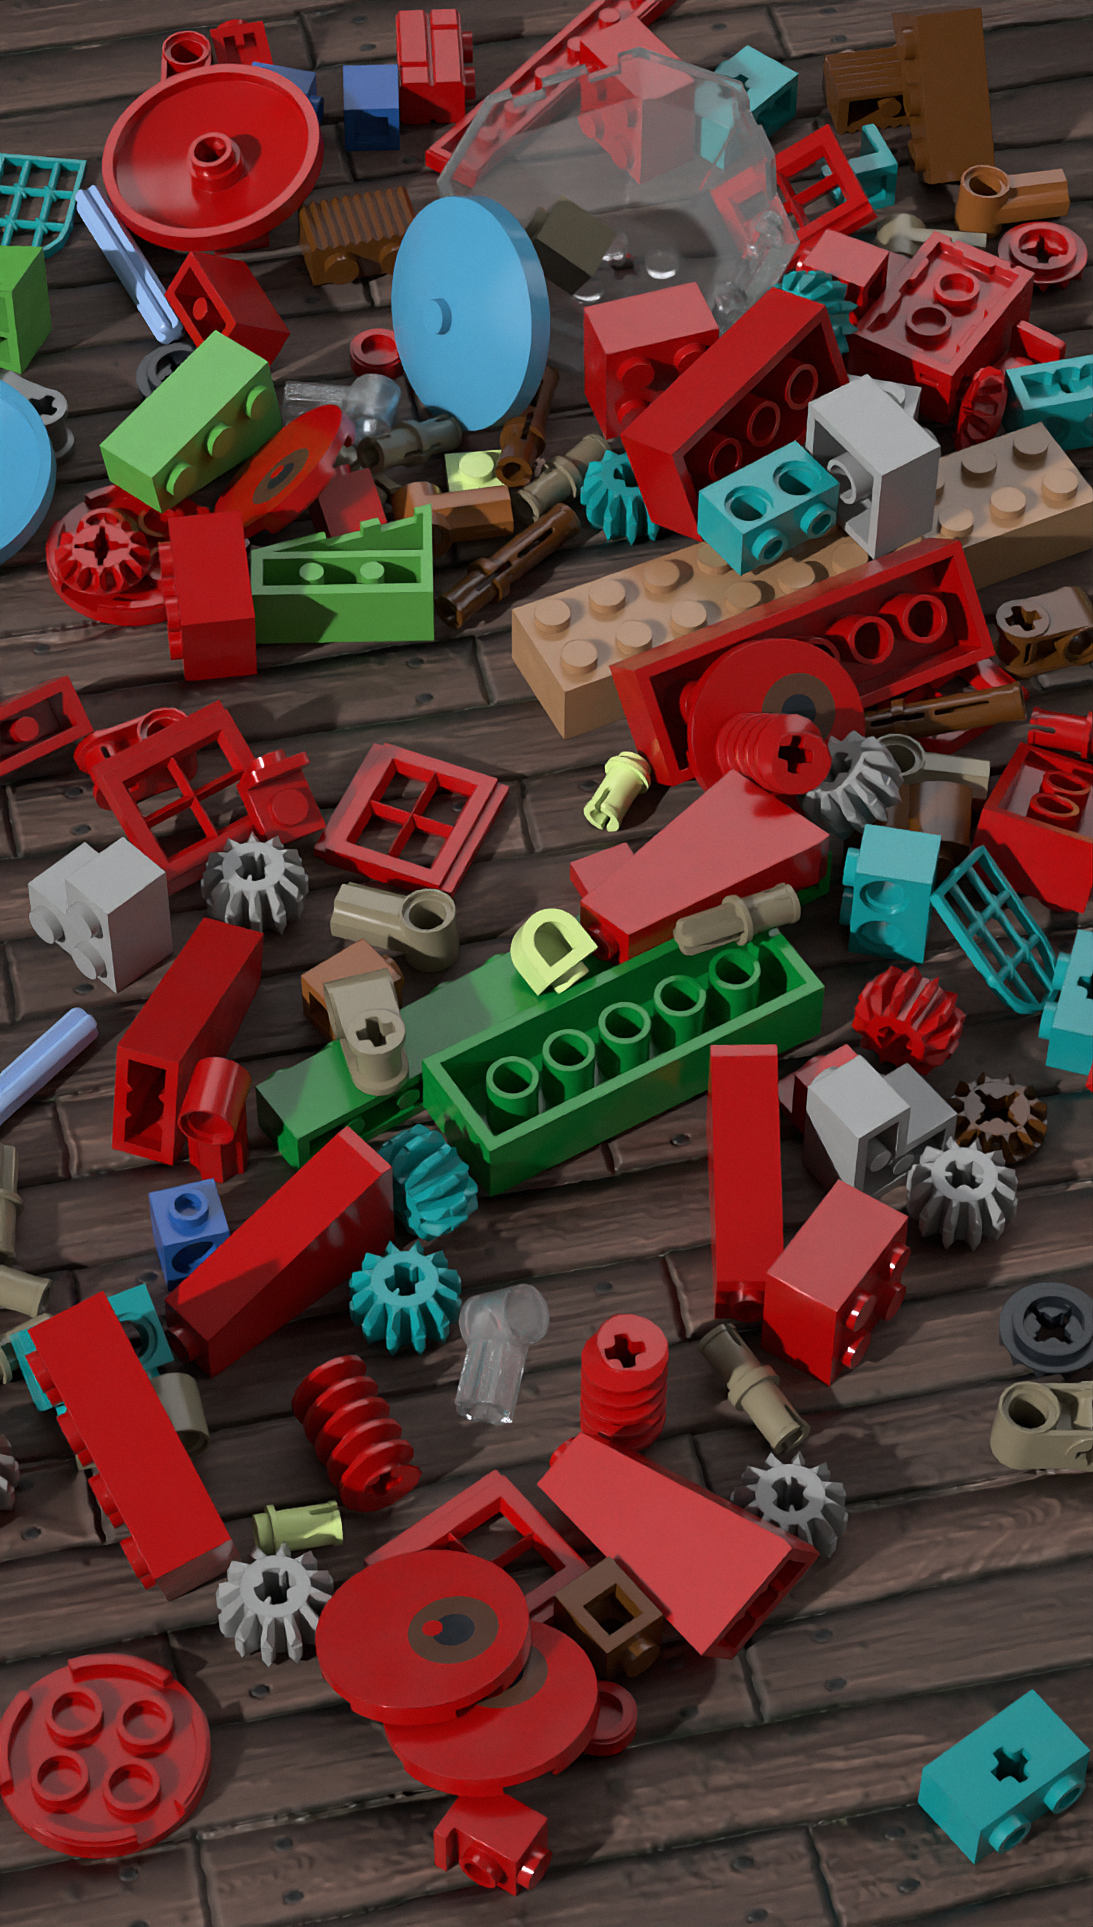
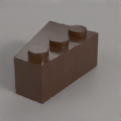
M952 5L891 13L903 81V104L905 113L909 118L912 139L908 142V158L912 172H918V178L921 182L937 184L960 181L964 171L976 165L995 167L981 7Z

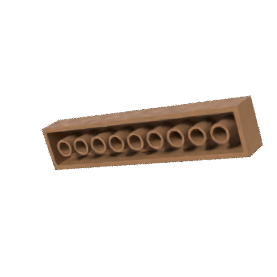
M1042 422L940 457L932 531L887 554L930 537L960 540L975 589L978 590L1093 548V489ZM838 523L823 536L809 539L783 553L774 562L762 564L742 576L706 541L512 609V659L560 735L566 740L626 718L609 665L874 559Z

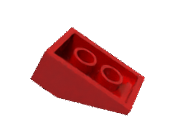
M1020 742L982 809L970 853L984 845L1016 892L1037 898L1043 906L1054 911L1071 912L1074 910L1084 914L1093 896V765ZM976 861L972 867L985 886L990 890L998 892L981 865Z

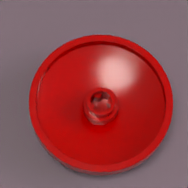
M245 64L202 66L181 72L159 82L127 107L113 126L104 147L102 158L103 181L118 217L132 232L144 240L161 247L179 251L191 250L202 252L226 249L241 245L266 234L289 218L302 205L314 188L320 175L324 157V140L311 102L301 89L287 78L271 70Z

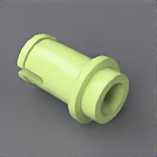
M629 751L621 752L618 756L611 757L605 765L606 776L591 801L584 807V815L587 820L603 830L605 823L610 817L611 820L606 826L607 831H617L636 796L645 793L651 785V778L649 776L651 774L650 765L644 758Z
M335 1500L323 1504L279 1511L275 1510L273 1504L266 1505L264 1513L252 1515L254 1544L265 1555H276L278 1548L284 1541L291 1551L327 1545L338 1546L343 1543L342 1522Z

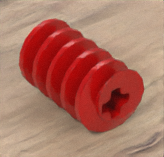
M740 713L726 722L719 731L715 744L716 762L723 776L734 769L768 793L805 794L822 783L827 777L833 761L829 747L824 742L820 730L810 719L798 714Z
M614 1314L603 1322L598 1332L586 1341L581 1352V1432L612 1439L634 1452H639L649 1447L661 1435L666 1422L669 1362L668 1341L662 1330L649 1319L634 1314Z
M345 1355L320 1365L304 1378L293 1395L291 1401L292 1413L303 1425L306 1438L315 1446L316 1456L327 1468V1476L338 1488L339 1498L349 1510L357 1512L378 1511L406 1496L417 1485L423 1473L418 1466L409 1464L414 1457V1448L407 1440L400 1439L402 1427L394 1418H388L390 1406L387 1401L382 1397H376L378 1395V1385L370 1376H365L366 1364L364 1360L357 1355Z

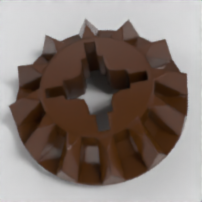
M983 1071L974 1082L959 1081L954 1094L946 1099V1102L957 1113L954 1141L959 1147L969 1148L978 1138L982 1146V1153L987 1154L1002 1150L1005 1164L1022 1160L1034 1153L1046 1136L1048 1125L1047 1104L1040 1102L1036 1097L1034 1084L1024 1087L1016 1084L1011 1073L1003 1079H990ZM988 1107L993 1112L1009 1108L1007 1122L1005 1123L999 1118L992 1119L990 1122H983L985 1108Z

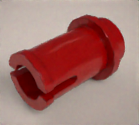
M1034 706L1030 724L1052 727L1055 729V732L1032 728V730L1028 731L1027 744L1080 752L1081 759L1088 760L1090 754L1093 755V711H1089L1088 716L1044 710Z

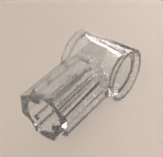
M365 374L358 377L352 383V386L287 380L283 395L282 425L285 427L299 416L314 408L328 404L337 405L355 424L356 434L352 446L357 448L358 443L363 438L391 431L397 421L402 393L400 387L393 380L378 374Z
M519 1284L472 1296L461 1308L459 1326L461 1335L467 1344V1350L455 1403L457 1404L456 1412L471 1421H481L496 1426L513 1421L529 1344L539 1342L545 1336L549 1327L547 1303L542 1294L535 1287L528 1284Z

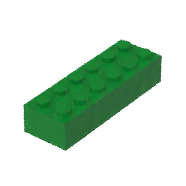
M777 927L753 935L752 941L749 944L738 945L735 942H731L692 956L684 955L673 938L422 1059L423 1107L450 1144L456 1147L459 1156L465 1164L469 1165L470 1171L491 1198L708 1090L710 1045L777 1044L778 1055L820 1034L825 986Z

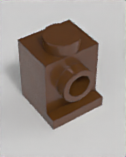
M608 1556L554 1594L553 1628L573 1639L584 1650L595 1670L605 1681H608L621 1671H624L628 1677L638 1676L655 1662L660 1653L658 1645L662 1643L663 1614L615 1561Z

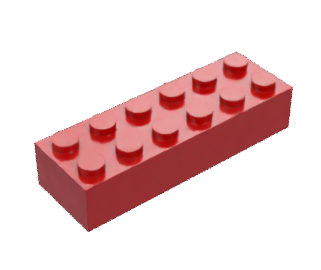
M930 537L609 665L638 755L644 758L651 767V774L649 775L651 782L674 787L695 778L686 755V751L689 750L687 725L691 704L688 702L692 692L707 668L722 654L739 644L765 638H787L807 642L822 649L836 659L849 674L858 690L863 709L996 655L961 541Z

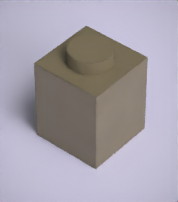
M561 195L547 210L538 205L523 226L538 255L544 277L571 296L593 277L618 234L564 195Z

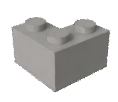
M121 837L101 853H98L84 842L28 883L31 905L29 920L36 933L47 943L52 944L56 942L72 956L76 966L85 976L90 979H100L116 994L173 952L166 872L124 837Z
M858 1055L839 1068L832 1066L825 1069L808 1086L802 1165L828 1192L838 1180H841L877 1200L907 1181L908 1172L912 1170L913 1164H920V1156L924 1153L926 1146L943 1151V1146L951 1136L954 1140L957 1113L908 1063L884 1075L879 1074L861 1055Z

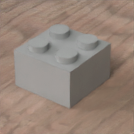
M868 374L809 402L805 450L840 483L837 523L874 560L932 531L938 467L941 457V446L934 434L929 429L922 428L901 407L898 399L892 393L885 392Z

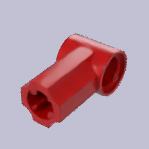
M208 1057L196 1063L177 1124L179 1129L188 1137L190 1163L198 1168L202 1180L214 1178L215 1182L224 1184L228 1178L244 1173L249 1161L246 1100L252 1079L250 1073L243 1066L221 1057Z

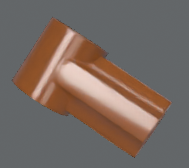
M990 165L970 167L964 171L961 177L954 217L955 227L961 232L987 234L986 240L998 236L1004 224L1067 216L1070 205L1067 178L1062 168L1007 175L1001 169Z
M414 482L401 487L392 496L391 507L395 521L414 516L415 507L432 504L433 559L445 554L452 546V543L513 535L514 520L507 485L442 493L436 485L429 482Z

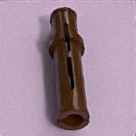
M548 361L546 362L544 374L540 382L542 385H539L532 401L518 417L507 421L501 430L499 443L502 451L497 461L498 466L495 468V474L497 479L508 487L519 488L528 484L532 477L530 475L533 474L535 460L545 450L547 434L544 428L550 413L554 393L558 386L557 381L559 382L560 379L558 369ZM528 416L532 417L530 427L528 430H525L524 425Z
M557 503L548 513L516 535L488 559L479 558L469 565L467 575L448 591L435 598L434 608L439 618L447 626L458 629L465 624L467 619L487 604L500 603L508 596L511 585L542 563L544 559L570 538H574L581 532V523L576 513L566 504ZM536 540L540 542L539 545L522 558L517 556ZM507 563H510L509 568L506 567ZM498 573L499 576L480 591L475 589L491 575Z
M1016 681L1013 684L957 693L906 704L904 698L891 700V707L864 712L865 738L874 736L878 739L887 734H902L913 739H919L1015 720H1027L1021 683Z

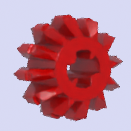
M891 965L885 973H881L880 976L876 975L872 982H868L858 996L859 1002L855 1007V1018L851 1026L856 1032L863 1035L860 1047L874 1050L879 1055V1064L889 1061L895 1064L896 1068H899L908 1063L917 1073L926 1076L933 1068L942 1066L946 1059L951 1058L960 1044L958 1040L962 1035L963 1023L967 1015L955 1006L958 994L943 991L938 986L939 977L929 980L922 976L916 966H913L905 973L900 968Z

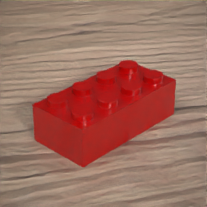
M772 287L620 433L652 523L696 541H705L697 533L699 490L795 440L801 446L806 442L808 403L849 383L826 305Z
M104 1291L28 1329L27 1331L36 1350L25 1355V1358L51 1405L54 1407L64 1402L68 1411L57 1416L56 1419L82 1466L85 1468L95 1463L99 1473L89 1478L88 1482L113 1527L116 1529L126 1524L131 1536L121 1540L119 1543L145 1590L148 1591L158 1585L168 1602L226 1572L230 1567L231 1560L243 1563L231 1536Z

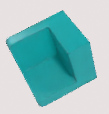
M875 124L862 126L860 157L848 160L871 205L876 210L895 204L898 163ZM828 165L821 167L820 178L822 180L832 174ZM840 187L829 193L836 206L846 202Z

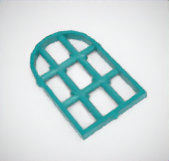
M0 153V183L5 165L22 167L18 183H14V186L0 185V194L14 195L9 215H5V218H0V227H5L1 245L10 246L13 232H17L18 228L35 230L31 246L36 247L41 246L43 235L48 234V231L60 232L58 238L43 247L44 259L49 258L64 247L70 232L73 230V221L78 203L75 195L83 187L88 169L87 160ZM31 167L52 169L48 186L45 185L44 189L26 187ZM61 170L78 171L73 191L56 190ZM27 196L44 198L39 218L36 217L35 221L17 219L22 200L27 199ZM57 199L70 200L65 223L47 222L52 202H56Z
M982 845L974 849L958 867L954 868L928 899L998 999L1006 1007L1019 1014H1035L1044 1009L1046 1000L1054 1002L1059 990L1052 989L1057 958L1042 929L1036 923L989 852ZM976 861H978L998 890L999 894L997 897L990 893L972 867ZM964 873L987 905L982 913L974 910L956 883ZM948 890L972 923L967 929L944 897ZM1005 902L1029 935L1027 940L1020 937L1001 909ZM991 917L998 921L1016 947L1017 951L1012 957L1005 955L985 926V923ZM975 934L983 939L1002 968L997 973L973 940ZM1035 946L1043 960L1045 972L1031 953ZM1021 961L1029 966L1046 991L1040 1003H1038L1015 969ZM1005 979L1014 984L1025 1002L1015 997L1004 985L1003 981Z

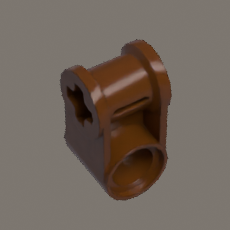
M1066 586L1050 593L1026 599L1010 600L1002 604L997 610L995 626L999 632V637L993 644L996 655L989 657V659L1013 679H1029L1038 674L1069 666H1082L1093 662V605L1080 587ZM1015 617L1014 625L1011 626L1012 618ZM1028 653L1027 660L1024 662L1025 654Z

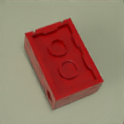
M934 231L856 324L855 327L859 330L850 335L847 374L860 377L868 374L872 379L921 387L919 413L947 425L960 409V401L964 399L967 385L973 381L975 373L981 368L992 367L1010 347L1012 327L1019 320L1029 323L1035 273L1018 265L1014 269L1011 262L959 240L953 243L952 237Z

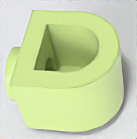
M544 909L533 914L516 932L511 943V958L518 972L537 996L550 986L559 994L569 989L589 972L582 961L593 953L598 946L572 915L560 909Z

